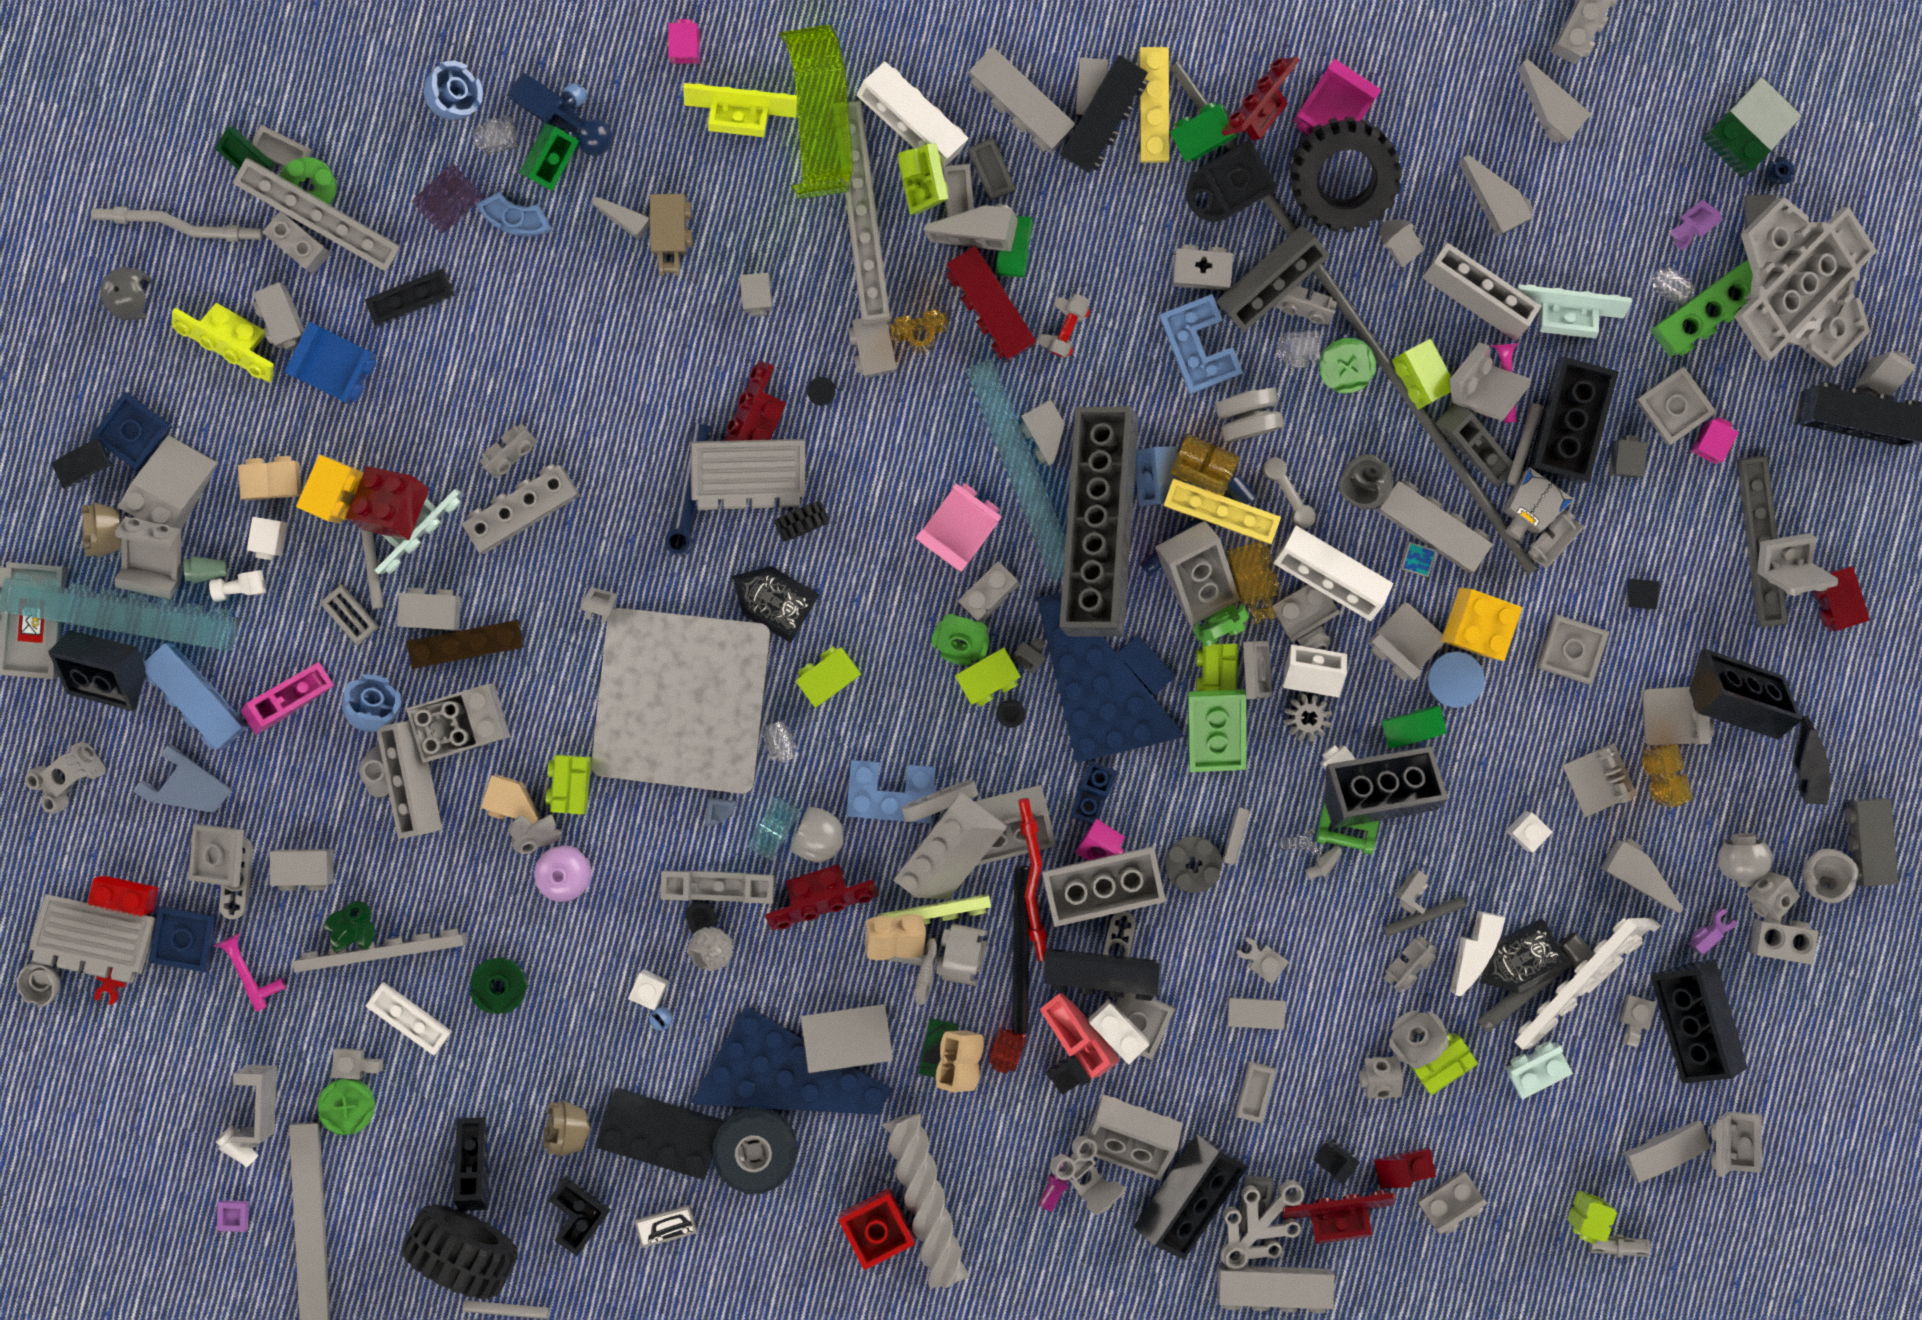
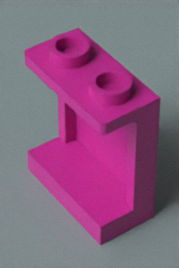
M1333 59L1293 122L1297 124L1298 130L1309 136L1313 132V127L1318 124L1324 126L1329 123V119L1337 118V121H1341L1345 117H1353L1355 121H1361L1381 89L1336 59Z

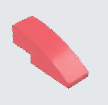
M1059 993L1039 1009L1069 1056H1076L1090 1079L1100 1077L1120 1062V1059L1109 1043L1090 1025L1089 1019L1063 993Z

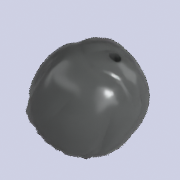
M120 267L112 270L103 278L100 286V297L106 309L113 316L122 320H139L146 317V314L142 313L146 298L140 282L141 280L149 283L153 282L146 273L130 267Z
M1372 454L1360 455L1345 466L1338 483L1339 492L1345 500L1360 509H1374L1382 505L1390 496L1394 482L1393 474L1390 467L1377 456Z

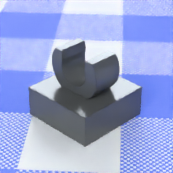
M1037 637L1030 646L1022 642L1011 656V659L1034 674L1045 660V657L1039 653L1045 643Z

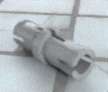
M1617 1234L1616 1237H1608V1240L1604 1242L1597 1240L1596 1244L1589 1242V1250L1593 1254H1612L1618 1258H1622L1623 1255L1649 1257L1650 1241L1649 1239L1627 1238Z

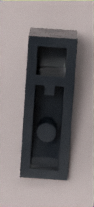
M457 1118L453 1202L459 1211L488 1210L489 1170L486 1118Z

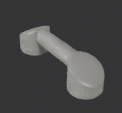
M1270 458L1263 465L1264 476L1269 480L1278 482L1294 509L1292 514L1294 525L1301 529L1311 527L1316 519L1315 511L1312 507L1303 504L1286 475V463L1280 458Z

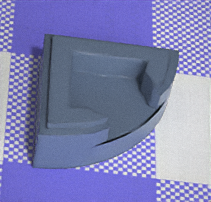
M709 797L705 826L717 825L728 819L733 813L737 801Z

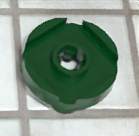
M500 956L482 962L473 971L470 980V994L473 1002L482 1011L490 1014H505L513 1011L522 1003L529 985L521 966L511 959ZM493 979L498 981L502 979L505 982V991L503 993L500 990L497 992L492 990L494 987Z

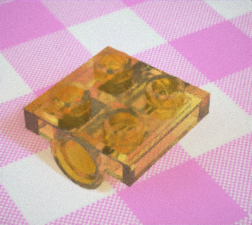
M939 309L923 312V317L912 319L911 315L895 318V323L889 324L893 342L907 340L909 347L914 352L926 353L930 351L935 345V333L948 331L946 312L940 313ZM917 331H925L929 334L928 338L924 341H917L913 336Z
M1186 433L1171 474L1178 476L1184 481H1189L1203 487L1207 491L1223 496L1240 457Z
M1678 744L1643 750L1642 766L1645 773L1650 775L1652 784L1649 785V791L1653 801H1657L1658 805L1676 807L1692 800L1693 796L1687 775L1675 774V772L1685 769Z

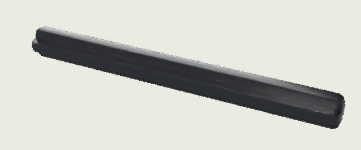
M1019 865L1014 868L1012 1033L1020 1035L1028 1032V929L1030 928V922L1024 895L1030 867L1025 865Z

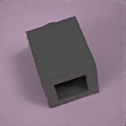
M1623 435L1622 440L1613 441L1609 475L1636 479L1644 477L1648 443L1639 442V437Z

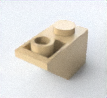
M497 774L491 775L481 807L489 810L487 815L498 819H504L505 816L516 819L521 815L526 817L531 824L542 819L523 782Z

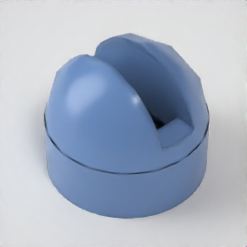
M572 83L561 91L562 98L566 101V104L574 109L583 104L587 97L586 89L584 87L581 88V85L578 83Z
M665 1007L656 1008L649 1017L651 1026L658 1031L666 1030L673 1021L671 1011ZM658 1014L666 1024L662 1026L654 1015Z

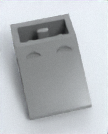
M494 683L406 708L422 763L510 738Z

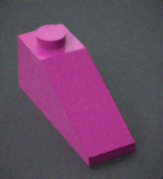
M317 662L247 702L241 710V714L255 735H258L331 689L334 684L321 664Z

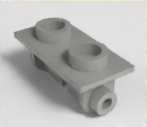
M1296 286L1275 305V308L1281 309L1286 314L1308 318L1315 324L1329 325L1335 314L1334 310L1337 302L1332 300L1333 297L1315 291L1312 294L1311 300L1306 299L1308 289Z
M522 423L518 426L514 425L501 437L506 444L504 448L496 442L482 454V458L479 460L484 466L483 468L496 479L508 472L517 460L528 454L532 447L539 442Z
M1568 510L1560 513L1557 519L1548 527L1549 530L1544 532L1534 544L1529 546L1531 549L1527 555L1546 569L1585 528L1574 520V515Z
M1421 935L1418 939L1414 938L1402 952L1409 961L1405 964L1397 957L1385 971L1387 974L1383 978L1391 985L1396 981L1397 984L1394 988L1399 993L1403 989H1410L1417 980L1415 975L1422 968L1427 969L1436 959L1434 955L1437 952L1436 948L1431 944L1427 949L1426 946L1429 942Z

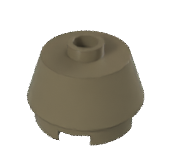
M93 502V505H82L84 556H96L98 559L121 549V538L115 536V530L122 521L119 519L118 509Z
M561 1100L559 1103L550 1102L546 1113L551 1114V1117H548L547 1126L543 1128L544 1149H547V1154H555L556 1157H561L581 1151L584 1147L585 1139H588L590 1132V1123L587 1121L585 1109Z

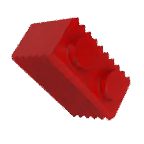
M103 875L93 879L88 904L89 906L94 905L95 908L100 906L101 909L117 910V912L122 911L123 914L128 913L129 915L134 914V916L139 915L142 917L154 912L159 888Z

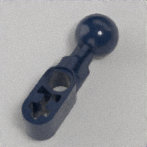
M524 72L520 74L506 95L541 121L553 125L560 130L567 129L575 134L576 139L579 140V148L588 155H601L612 144V132L605 122L599 119L584 121L576 115L575 109L566 104L563 98Z

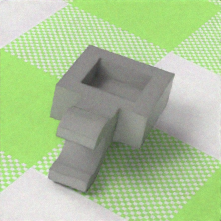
M1626 995L1620 1017V1022L1627 1023L1622 1043L1638 1048L1641 1039V1028L1650 1030L1657 1005L1656 1002Z
M335 1048L333 1049L332 1078L360 1080L363 1078V1072L379 1073V1071H383L384 1059L364 1058V1050Z

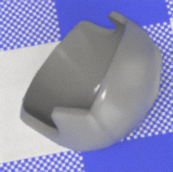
M34 962L28 964L21 969L16 979L17 990L24 998V1002L37 1004L38 1008L51 1003L61 989V978L57 970L48 965Z

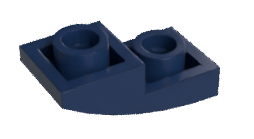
M1090 761L1069 817L1092 825L1096 819L1099 820L1117 771Z

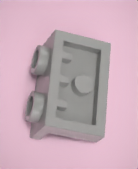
M1464 1170L1416 1200L1439 1234L1453 1232L1459 1227V1222L1467 1217L1473 1218L1483 1211V1206L1487 1204Z

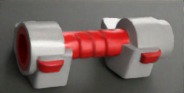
M1075 293L1070 300L1062 297L1057 298L1054 306L1066 316V320L1058 336L1040 334L1039 345L1059 357L1066 358L1070 356L1073 348H1071L1072 343L1069 341L1076 322H1083L1084 318L1089 316V299Z

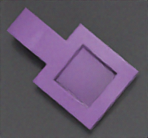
M1701 200L1680 217L1682 224L1675 227L1670 232V235L1676 239L1674 245L1683 250L1689 246L1695 234L1702 237L1723 220L1722 215L1714 207Z
M1720 908L1714 912L1711 926H1702L1692 934L1693 939L1688 945L1696 953L1704 955L1724 937L1723 934L1736 926L1737 922L1733 919H1730L1726 924L1721 922V917L1727 912L1725 909Z

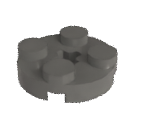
M1186 836L1177 840L1170 848L1165 859V870L1170 881L1180 890L1189 893H1199L1208 890L1219 880L1222 870V858L1218 849L1209 840L1198 836ZM1192 856L1196 860H1201V865L1198 866V871L1196 872L1186 868V864L1190 862L1189 858Z

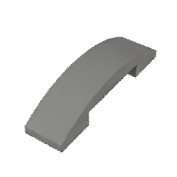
M661 871L660 900H713L773 904L774 875L720 871Z

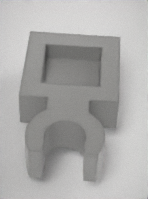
M1245 937L1244 940L1251 945L1250 951L1244 953L1237 948L1236 953L1243 959H1252L1253 961L1249 968L1273 985L1289 962L1266 944L1259 950L1252 938Z

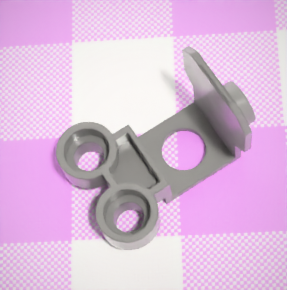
M82 741L72 745L70 753L60 756L47 768L45 766H38L29 770L25 776V783L30 789L36 791L43 789L45 795L41 801L42 808L46 812L56 814L68 807L69 799L67 793L70 791L69 787L75 781L83 777L98 778L105 774L106 767L96 755L94 749ZM56 769H60L63 771V773L65 774V782L61 778L59 773L56 771Z
M1087 1136L1077 1137L1072 1142L1073 1155L1071 1157L1064 1154L1055 1156L1051 1161V1171L1061 1180L1069 1179L1080 1197L1087 1201V1209L1095 1215L1101 1214L1109 1210L1112 1204L1124 1194L1125 1188L1117 1181L1107 1182L1100 1176L1094 1167L1096 1162L1093 1159L1097 1153V1144ZM1089 1170L1091 1173L1090 1180L1086 1184H1079L1077 1180Z

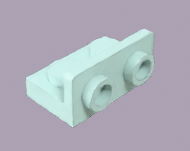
M1551 1041L1545 1042L1535 1048L1536 1052L1528 1056L1525 1054L1519 1055L1510 1061L1511 1065L1505 1067L1522 1100L1573 1074L1562 1053L1561 1045L1556 1042L1551 1043Z

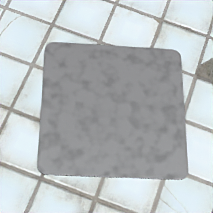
M623 608L613 609L610 617L607 619L591 762L593 772L601 777L741 794L750 792L755 781L771 636L769 628L764 624Z

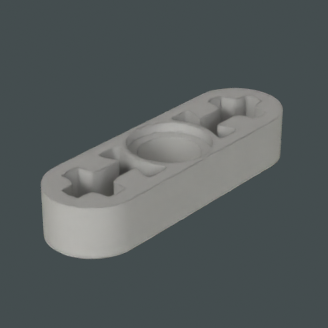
M975 781L959 782L901 806L905 821H916L949 808L961 792L970 799L978 796Z
M243 837L245 853H242L241 862H245V865H241L240 871L244 877L243 883L237 887L221 885L219 909L221 914L227 919H237L244 916L249 907L253 845L245 837ZM228 890H242V894H237L235 899L236 904L240 905V909L233 913L232 908H228V903L233 902L234 893L228 894Z
M1128 911L1112 915L1103 955H1109V947L1114 943H1119L1125 948L1123 957H1129L1136 922L1133 915ZM1122 916H1126L1127 922L1131 923L1130 927H1125L1123 931V937L1129 936L1127 942L1120 938L1111 939L1112 933L1118 936L1119 926L1115 924V920H1121Z

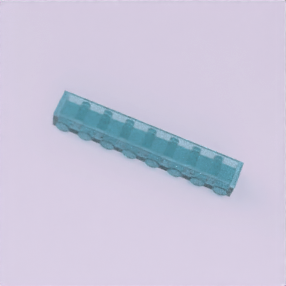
M992 359L966 369L965 374L1052 582L1063 577L1066 538Z
M15 573L14 578H4L0 599V612L227 651L234 650L239 617L231 616L232 610L214 608V613L203 611V605L186 603L185 608L174 606L175 600L158 598L157 603L146 601V595L129 593L128 598L117 596V590L101 588L100 593L90 592V586L72 583L71 588L61 587V581L43 578V583L32 582L33 576Z

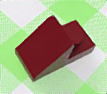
M1429 1147L1373 1159L1380 1188L1412 1187V1182L1436 1177Z

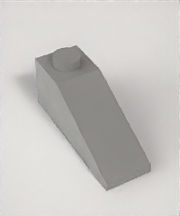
M1526 59L1519 66L1518 72L1541 127L1546 130L1545 134L1551 141L1557 144L1560 142L1564 145L1590 117L1591 113L1530 60Z
M1470 155L1463 157L1458 162L1497 237L1533 218L1531 214L1533 212L1532 205L1527 197L1521 195L1520 191Z
M984 205L926 224L924 232L929 241L934 243L967 247L976 246L977 248L1011 252L1018 219L1013 209L1007 205Z
M1627 838L1626 842L1616 840L1600 869L1670 910L1681 914L1683 907L1650 857L1641 852L1643 846Z

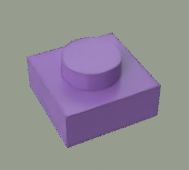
M220 1200L217 1207V1231H247L249 1201Z

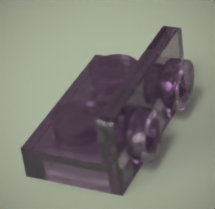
M451 163L412 200V203L441 233H444L483 197V194L454 163Z

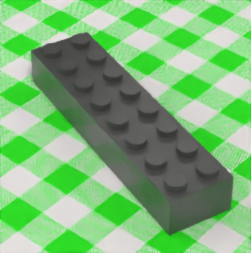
M1132 406L1076 407L1059 626L1067 636L1124 637L1139 421Z

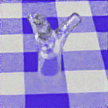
M1313 828L1299 837L1278 838L1279 849H1302L1313 852L1318 856L1322 855V851L1313 846L1314 843L1312 841H1309V838L1315 833Z

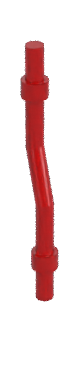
M1022 798L1018 800L1022 819L1019 824L1022 835H1025L1031 863L1024 895L1030 922L1028 931L1030 940L1034 942L1037 960L1044 961L1045 950H1047L1045 944L1047 934L1045 926L1041 924L1036 899L1042 868L1036 836L1038 826L1036 819L1032 816L1029 798Z

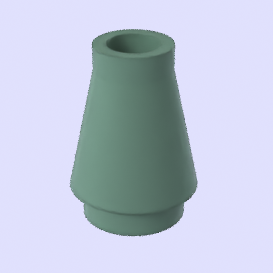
M198 556L184 559L185 581H192L195 584L219 577H227L226 560Z

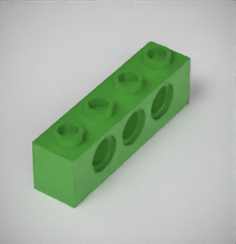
M1749 260L1739 264L1650 329L1669 357L1677 353L1682 357L1695 348L1693 342L1699 337L1705 340L1717 332L1716 325L1724 320L1726 323H1729L1735 319L1734 315L1739 311L1738 309L1747 303L1744 298L1751 292L1753 274ZM1730 287L1738 291L1739 298L1737 301L1729 297L1728 291ZM1707 304L1715 307L1716 315L1714 318L1707 315L1705 310ZM1684 320L1689 321L1693 325L1692 334H1687L1683 330Z

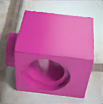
M677 19L676 23H668V57L671 64H700V30L697 23H693L690 19Z
M1725 419L1708 420L1702 427L1690 451L1713 464L1722 463L1739 432L1732 429L1733 424Z
M1096 819L1085 833L1075 853L1087 861L1121 854L1124 850L1120 846L1125 836Z

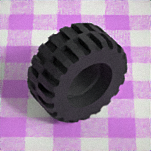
M1345 117L1341 121H1337V118L1329 119L1328 124L1324 126L1318 124L1313 127V132L1309 136L1305 134L1300 140V147L1294 150L1292 155L1293 163L1290 164V183L1294 197L1305 216L1312 218L1313 222L1320 227L1323 225L1328 226V229L1334 232H1338V229L1341 228L1345 229L1346 233L1354 232V227L1362 226V229L1370 227V221L1375 218L1379 221L1385 216L1383 212L1386 208H1392L1395 203L1394 196L1400 192L1401 185L1399 180L1402 178V169L1399 164V157L1389 138L1377 126H1371L1370 122L1363 119L1355 121L1353 117ZM1342 150L1361 152L1368 158L1372 167V178L1368 186L1360 194L1349 199H1336L1328 196L1321 189L1318 180V173L1322 163L1330 155Z
M438 1204L427 1205L418 1212L402 1244V1254L405 1261L411 1264L414 1270L422 1273V1276L433 1280L442 1287L450 1289V1291L459 1292L471 1298L476 1297L477 1299H491L500 1294L518 1259L516 1245L511 1242L508 1236H504L503 1232L471 1214H466L458 1209H452L449 1206H439Z

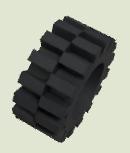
M821 501L805 505L774 520L783 542L798 536L800 537L830 522Z

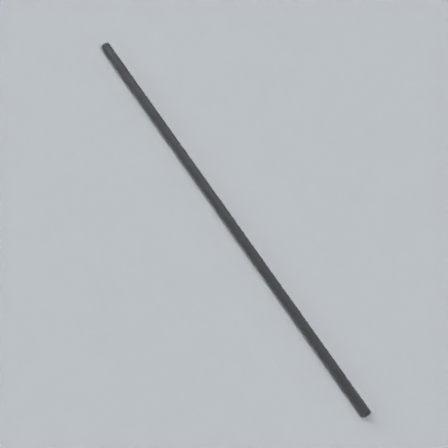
M1177 61L1170 66V70L1197 108L1200 110L1209 103L1180 62ZM1233 139L1224 144L1229 152L1236 148L1238 144ZM1273 194L1262 199L1288 236L1297 230ZM1322 264L1313 271L1330 296L1333 297V300L1337 302V306L1362 341L1372 349L1380 367L1528 575L1537 569L1535 564L1518 540L1506 533L1505 530L1508 526L1424 407L1417 409L1415 403L1411 401L1405 384L1395 371V366Z

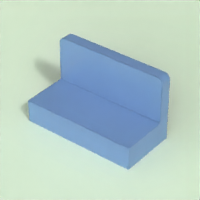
M1175 446L1151 447L1136 451L1135 474L1139 507L1164 504L1172 480L1180 481L1177 448Z

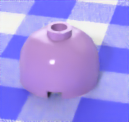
M567 845L552 847L544 852L536 862L534 870L535 885L540 893L548 899L557 902L572 901L582 895L589 886L592 876L590 862L585 858L584 854L577 848Z

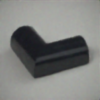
M567 1176L564 1177L548 1199L549 1202L570 1216V1219L554 1240L572 1254L578 1256L611 1209Z

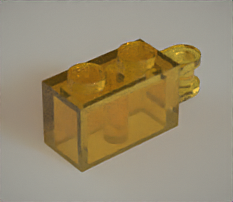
M1258 541L1226 551L1240 603L1243 605L1249 604L1255 625L1260 624V621L1270 618V620H1275L1270 597L1277 596L1276 589L1280 587L1276 573H1271L1268 562H1271L1272 559L1268 546H1263L1262 541ZM1264 599L1266 607L1257 610L1255 602Z

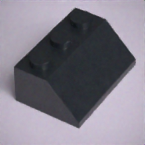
M69 630L48 651L66 694L129 711H134L137 708L146 669L137 647Z

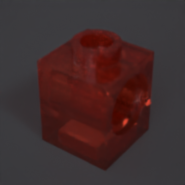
M999 1027L988 1057V1063L993 1064L992 1069L1008 1074L1009 1070L1015 1072L1026 1042V1036L1013 1034L1011 1030Z

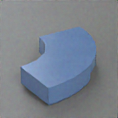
M501 191L475 204L481 214L492 225L506 233L530 237L553 231L539 204L529 207L515 205L508 201Z

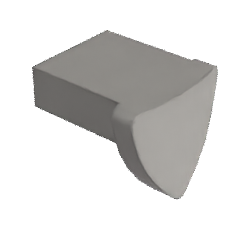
M1385 221L1381 224L1380 228L1381 240L1390 251L1396 263L1404 267L1425 249L1413 231L1414 226L1410 221Z

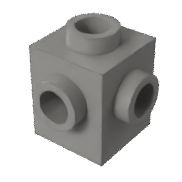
M1770 871L1765 877L1759 879L1746 894L1753 904L1752 909L1761 917L1767 916L1776 920H1780L1800 897L1787 876Z
M1397 1057L1365 1059L1364 1070L1359 1071L1360 1087H1365L1367 1099L1401 1097L1403 1075L1400 1060Z

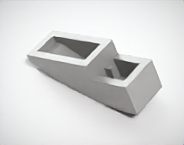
M1698 1120L1648 1139V1143L1623 1153L1633 1179L1641 1183L1693 1159L1711 1148L1703 1125Z

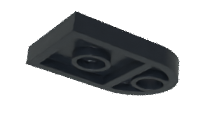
M1249 139L1198 169L1188 181L1186 199L1190 209L1196 216L1205 221L1220 222L1272 194L1278 188L1254 144ZM1200 192H1205L1210 196V204L1206 208H1198L1194 204V198Z

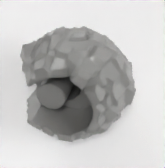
M703 927L693 934V938L689 941L687 954L691 956L693 964L698 966L699 969L717 970L726 967L730 961L733 940L721 929Z

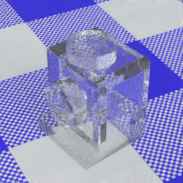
M509 115L503 116V122H500V119H490L484 121L482 126H476L477 130L472 131L475 146L480 147L485 154L517 149L518 142L514 121Z

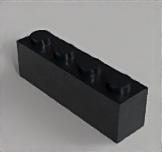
M1118 55L1059 157L1086 173H1090L1091 169L1097 171L1105 158L1101 154L1105 145L1112 146L1120 132L1115 128L1121 119L1124 121L1128 119L1134 108L1130 104L1135 94L1141 96L1149 81L1145 79L1148 72Z

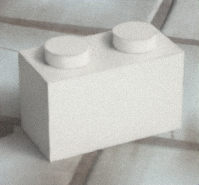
M1291 644L1284 667L1283 688L1339 697L1347 674V654Z
M1110 999L1089 1017L1090 1025L1128 1065L1149 1046L1148 1039Z

